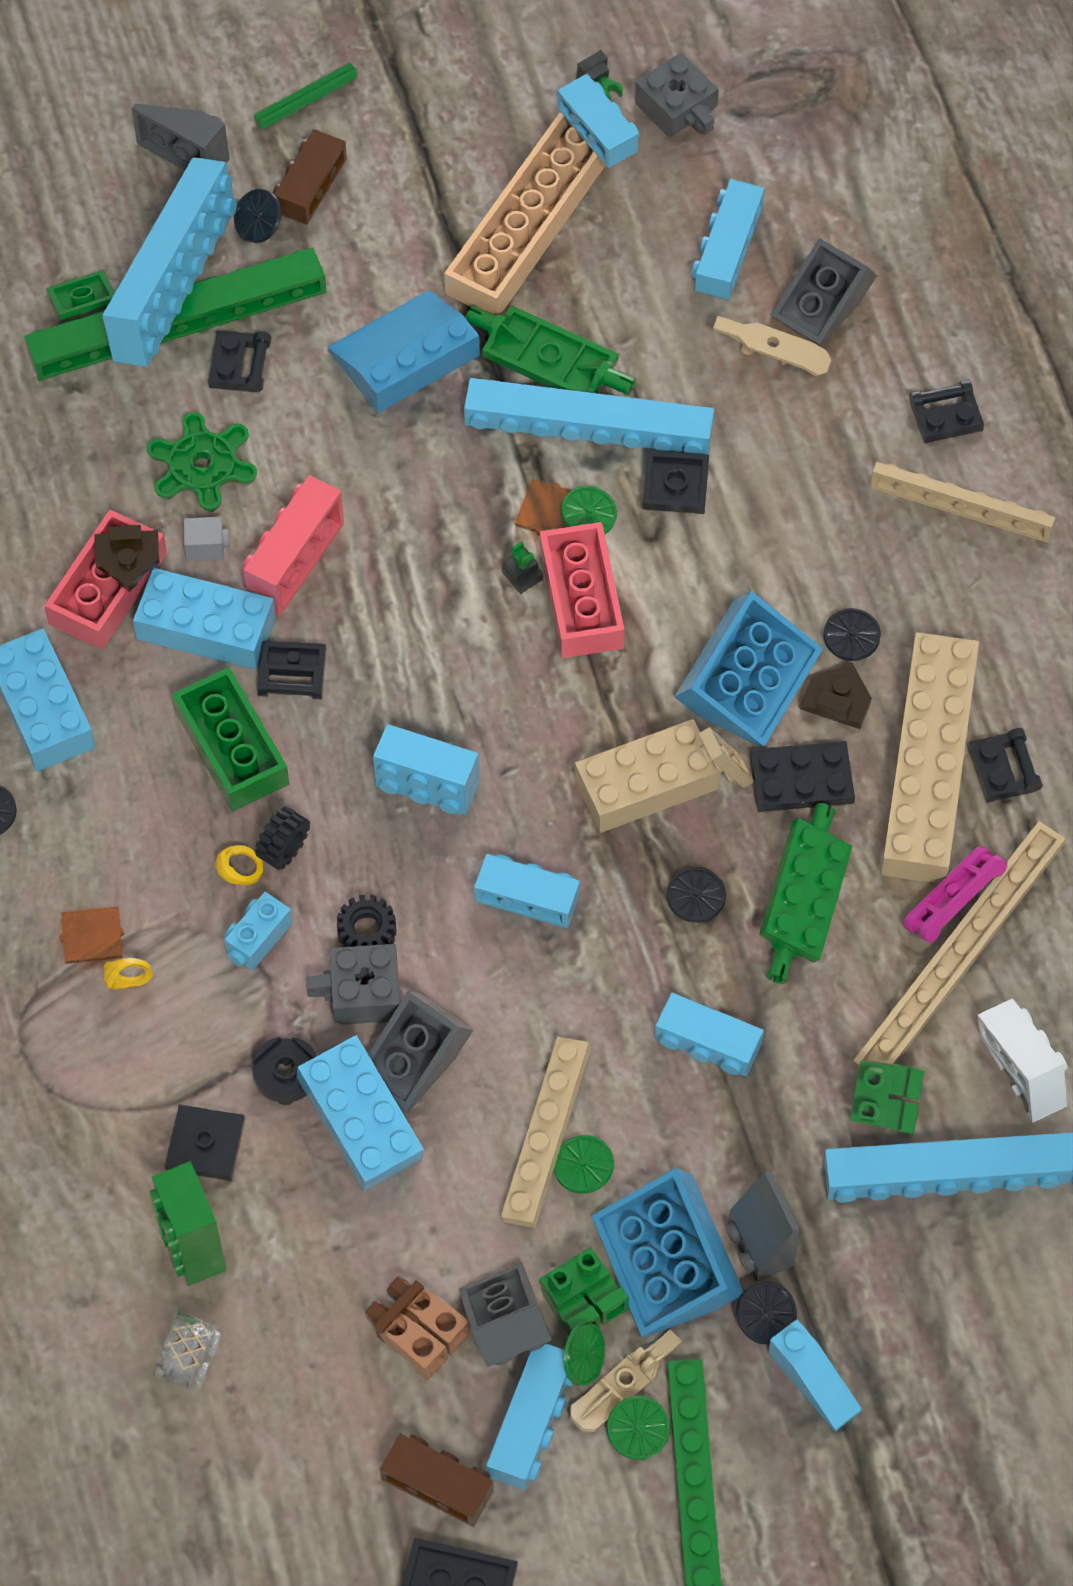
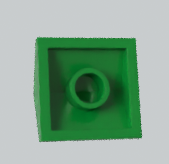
M103 270L46 288L59 320L106 306L115 294Z

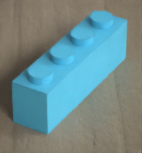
M730 179L727 189H721L717 202V207H720L718 214H712L708 228L711 231L710 236H704L701 244L700 254H703L701 261L696 260L693 265L691 278H695V291L730 300L763 207L764 187Z
M545 1343L542 1348L530 1352L486 1465V1472L491 1476L490 1478L525 1491L530 1480L536 1482L542 1467V1462L538 1460L542 1448L548 1450L555 1430L550 1429L554 1417L561 1418L567 1398L562 1397L566 1386H573L565 1373L563 1349Z

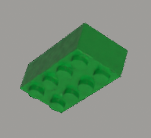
M230 667L172 693L174 710L232 812L290 785L286 763Z
M191 1161L152 1176L154 1189L150 1190L149 1194L153 1202L152 1206L156 1214L155 1218L165 1248L168 1247L171 1255L170 1259L177 1277L184 1275L188 1286L227 1271L217 1223Z

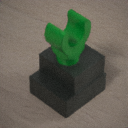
M600 50L577 63L576 79L588 74L594 82H598L602 86L606 97L611 101V94L609 92L614 91L619 97H622L623 87L619 82L609 79L608 57Z
M521 541L511 548L512 555L503 560L502 573L520 594L543 580V572L538 568L537 560L534 558L533 553H530L524 547V543Z

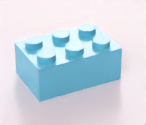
M387 724L373 755L375 785L383 792L392 795L398 793L409 797L412 801L419 804L429 803L440 807L443 811L450 814L460 813L467 815L480 783L479 754L477 752Z

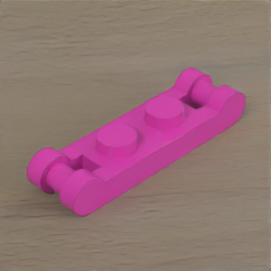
M982 846L977 847L905 917L904 928L911 933H919V937L926 942H934L940 934V929L992 878L1004 874L1007 869V861L998 855L992 856L990 850Z

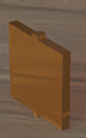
M532 479L515 526L534 531L538 536H540V531L566 528L567 526L564 524L561 516V506L565 496L571 490L560 487L558 483L552 485Z
M119 906L61 912L63 934L60 935V941L63 942L65 964L123 958L121 936L124 935V930L120 927Z

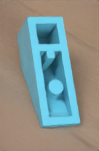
M795 1320L770 1339L768 1354L835 1432L862 1412V1408L820 1345L798 1320Z

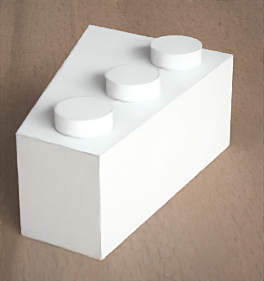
M1012 998L978 1014L980 1037L999 1069H1006L1012 1076L1016 1084L1011 1089L1016 1097L1023 1094L1029 1105L1027 1115L1031 1122L1034 1123L1067 1107L1066 1061L1060 1052L1055 1053L1050 1047L1049 1040L1044 1031L1036 1029L1029 1012L1025 1008L1021 1009Z

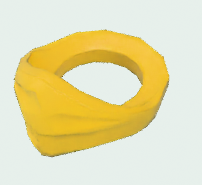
M235 845L222 850L217 855L215 868L218 875L225 881L235 885L249 886L256 883L262 876L263 861L256 856L255 851L250 847ZM242 854L252 858L256 865V872L250 876H243L235 872L234 868L229 866L230 856Z
M126 958L106 962L104 964L103 976L108 989H125L148 983L153 977L151 965L144 960ZM126 967H140L145 971L136 977H125L119 974Z

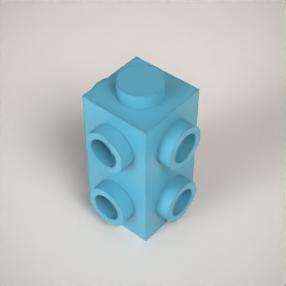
M264 892L258 900L253 899L245 910V916L238 924L233 923L225 933L224 942L228 959L239 967L244 965L253 971L293 924L291 908L267 892Z

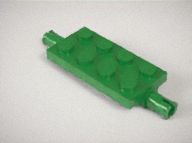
M472 305L471 310L466 315L465 319L469 324L488 332L489 339L482 349V357L547 387L598 393L600 388L606 385L628 396L630 394L629 390L632 391L635 385L636 378L613 369L618 362V353L511 305L506 314L498 313L494 315L476 305Z
M824 803L815 805L811 824L800 818L792 821L759 935L769 940L772 946L773 956L766 978L772 980L774 976V983L784 984L787 982L792 959L803 957L813 963L821 959L852 850V845L829 834L835 809L830 807L829 812H827L829 805Z

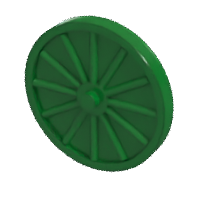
M580 486L574 488L565 496L561 506V516L567 527L602 522L605 535L614 526L617 518V509L613 499L602 489L594 486Z
M591 1135L576 1136L561 1145L554 1173L558 1182L568 1191L578 1194L591 1193L602 1188L611 1178L614 1171V1157L609 1146L600 1138Z
M581 1323L572 1330L567 1339L564 1350V1369L567 1378L572 1384L588 1386L597 1379L601 1372L605 1358V1341L598 1326Z
M632 1396L620 1401L612 1409L607 1420V1435L611 1445L619 1454L629 1459L643 1460L656 1455L665 1446L670 1433L669 1419L663 1407L655 1400L645 1396Z

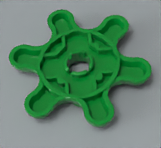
M191 412L186 414L182 420L185 432L181 439L170 442L157 438L150 441L147 445V453L153 460L166 463L169 466L168 473L155 483V492L160 498L170 500L182 491H193L199 497L200 506L205 511L213 512L219 508L222 502L219 492L221 486L229 482L249 485L257 477V469L254 464L240 461L235 455V451L248 440L249 431L242 424H233L222 433H212L206 428L204 416L198 412ZM198 459H208L210 461L208 468L194 467V463Z

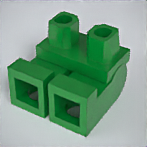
M869 1060L860 1061L850 1121L914 1134L920 1102L889 1097V1094L920 1100L925 1068Z
M591 1247L539 1279L545 1301L568 1336L581 1323L595 1324L600 1328V1322L604 1326L629 1310V1296L622 1287L617 1286Z

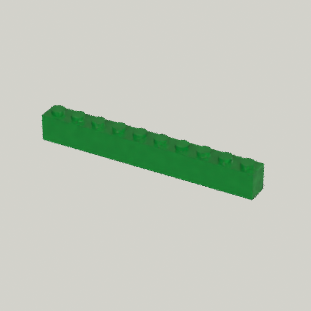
M314 247L298 250L277 259H268L261 264L239 268L234 272L213 276L205 281L193 284L192 292L186 296L181 312L178 315L176 314L171 323L169 333L164 336L160 344L327 293L325 274ZM104 311L95 312L90 316L74 321H65L61 325L45 330L39 329L24 336L27 352L38 381L113 359L102 316Z

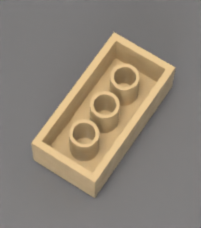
M694 719L575 762V783L599 834L718 790L720 772L713 762L708 763L701 752L700 746L703 745V742L698 734L700 730Z

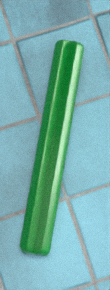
M352 63L343 65L255 113L254 121L260 129H265L358 77L357 70Z

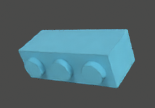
M588 74L557 90L558 110L607 168L638 152L639 132L637 127L624 118L619 106L606 97L602 86L598 82H594Z
M486 854L474 886L475 902L564 928L569 927L580 896V880H576L572 875L545 871L536 864L524 865L517 863L504 855L493 856Z
M671 993L656 1024L655 1040H658L662 1046L668 1049L685 1051L697 1061H709L719 1065L722 1070L729 1074H741L747 1077L762 1045L764 1030Z

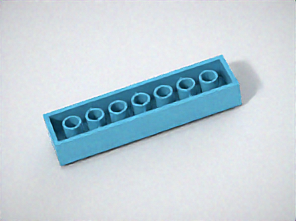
M194 157L191 159L102 316L113 362L148 367L153 356L157 355L161 341L169 333L171 323L176 314L178 315L181 312L186 296L192 292L196 278L202 274L206 260L209 255L213 254L216 242L220 235L224 234L227 222L236 212L237 202L232 195V177L228 174L226 162Z

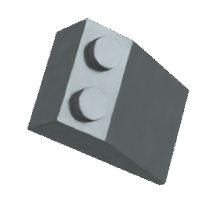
M134 104L132 107L137 144L179 168L186 170L193 157L226 163L230 160L226 126L217 116H210L201 110L143 104Z
M819 238L771 316L821 346L862 301L877 275L865 264Z
M408 991L368 1055L398 1106L405 1112H409L455 1060L473 1032V1029L423 994Z
M768 1170L756 1180L731 1208L729 1222L726 1224V1230L733 1243L738 1242L743 1252L740 1254V1258L746 1272H753L757 1282L794 1267L800 1228L771 1170Z
M523 1263L459 1289L472 1333L487 1367L494 1364H505L513 1356L525 1351L538 1350L545 1343L552 1340Z

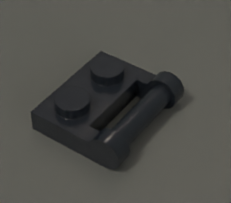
M217 331L208 380L209 388L246 392L262 391L264 385L262 373L266 350L271 344V335L263 331H258L254 334ZM247 348H254L250 375L242 377Z
M969 379L959 381V385L922 393L920 390L909 392L910 404L924 444L983 431L984 422L973 394L972 383ZM962 397L963 402L927 410L924 408V404Z
M263 641L258 696L268 697L269 694L312 696V699L322 700L327 653L326 644ZM270 675L313 677V683L270 681Z
M1015 728L1005 734L969 741L968 749L986 803L1033 793L1043 787L1039 775H1036L1025 744L1027 737L1023 728ZM1012 746L1024 778L1017 782L1015 781L1005 748Z

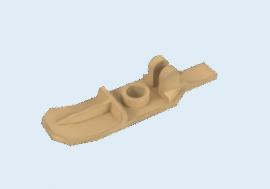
M717 316L713 330L729 335L742 343L741 351L746 355H752L753 352H757L782 361V365L788 363L802 368L814 376L824 375L828 371L831 359L827 350L808 340L760 323L741 324L721 316ZM768 342L775 343L777 347L769 346Z
M670 1329L646 1350L640 1347L635 1352H631L592 1389L570 1406V1420L581 1431L595 1432L607 1422L610 1412L620 1401L638 1395L656 1378L659 1363L682 1343V1340ZM628 1375L633 1381L625 1385L620 1382V1378Z

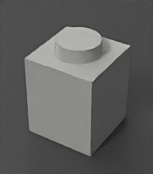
M222 517L184 518L186 560H224V548L230 547L229 529H223Z

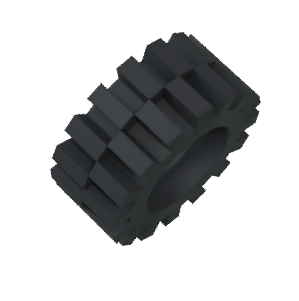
M284 806L282 809H279L276 816L273 814L270 818V823H266L264 826V832L260 833V840L255 846L257 847L255 850L256 856L277 870L284 869L286 864L289 865L292 862V857L297 856L298 849L304 845L302 842L307 839L310 821L289 807Z
M359 895L360 901L356 902L353 897L349 899V906L343 904L341 913L337 915L336 923L340 944L343 943V947L394 944L397 934L395 914L393 915L392 907L390 905L387 907L384 899L381 898L377 902L375 895H370V900H365V895ZM362 918H373L379 923V929L373 935L361 936L355 932L354 925Z

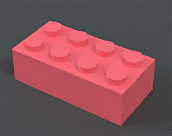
M310 475L303 484L296 486L288 506L280 509L274 526L270 532H264L259 541L258 549L254 555L250 554L246 558L242 566L246 591L274 598L275 613L278 617L282 615L344 525L341 490Z
M112 510L108 511L44 605L49 625L101 650L105 648L147 585L152 571H148L138 581V584L128 592L114 578L104 574L96 567L94 534H109V527L141 525L142 531H153V529ZM159 532L160 563L155 567L156 569L167 555L164 534Z
M602 522L540 531V554L561 658L624 649L625 630Z

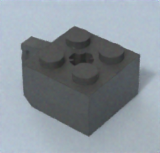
M682 52L635 81V104L667 136L675 135L688 125H693L703 135L714 130V118L711 116L710 111L718 107L719 89Z
M396 944L330 948L331 969L323 971V975L306 977L307 996L324 997L325 1001H332L334 1022L340 1024L389 1022L400 1004Z

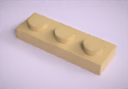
M709 727L698 733L703 742L700 749L708 763L713 762L720 773L724 772L730 782L735 780L743 788L754 783V779L742 756L713 729Z

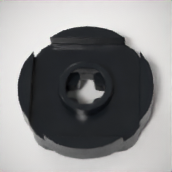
M277 1037L265 1042L257 1050L253 1059L252 1072L257 1089L266 1098L277 1101L281 1105H290L294 1101L306 1097L307 1095L297 1079V1067L317 1057L313 1048L300 1038L292 1037V1039L281 1040V1037ZM281 1064L284 1066L292 1064V1074L288 1076L280 1075L278 1066Z

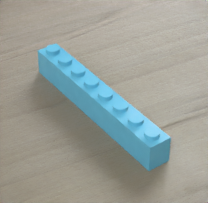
M470 378L464 407L465 425L477 429L491 428L508 433H530L539 437L554 436L571 441L578 439L594 441L597 444L624 445L628 448L642 447L664 452L674 451L709 455L714 420V408L476 378Z
M1073 1133L825 1149L823 1164L827 1200L836 1199L837 1202L846 1203L862 1197H870L872 1200H884L892 1195L917 1198L924 1195V1193L936 1192L942 1196L956 1194L958 1191L972 1190L973 1193H986L994 1188H1005L1008 1191H1019L1026 1186H1039L1043 1189L1055 1188L1059 1184L1073 1183Z

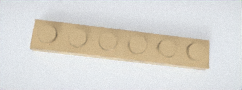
M876 462L873 469L870 487L872 489L1049 543L1055 517L1048 515L1044 511L1031 510L1018 506L1012 501L995 499L983 492L966 490L954 483L937 481L922 473L908 472L899 469L893 464Z
M557 1037L501 1214L504 1223L536 1229L591 1051L589 1042Z

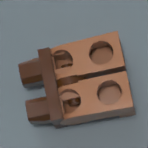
M397 1276L387 1288V1294L396 1302L388 1309L380 1301H374L365 1311L366 1318L375 1327L377 1338L386 1343L393 1351L400 1354L417 1369V1373L428 1381L448 1359L447 1353L451 1356L471 1334L469 1320L432 1292L425 1289L417 1280L411 1284Z

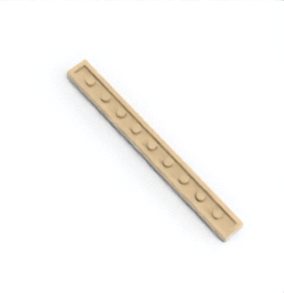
M1040 821L1037 822L1007 861V869L1004 874L993 879L853 1060L852 1066L859 1070L860 1061L863 1060L892 1064L898 1062L1063 847L1066 840L1065 837Z

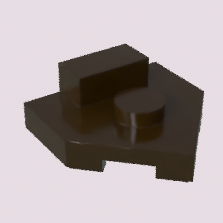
M141 525L109 527V534H94L96 567L104 574L114 578L128 592L138 584V581L148 571H152L160 563L158 530L142 531Z
M851 662L812 677L801 702L800 709L861 730L872 698L854 664Z

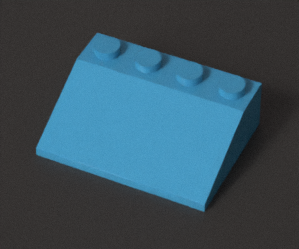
M430 290L328 346V351L377 413L384 411L480 356L479 335L460 312Z
M750 591L732 602L674 697L699 717L762 748L766 745L823 648L754 592Z
M674 1168L592 1215L619 1284L629 1296V1308L641 1337L645 1338L714 1312L740 1298L743 1289L693 1174Z

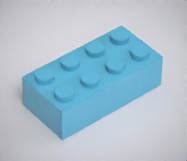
M154 568L134 616L133 624L137 640L257 670L261 659L263 641L268 640L276 619L274 598Z
M44 628L0 645V695L35 771L38 772L96 748L92 729Z
M357 1035L297 1067L299 1083L363 1192L422 1160L424 1148Z

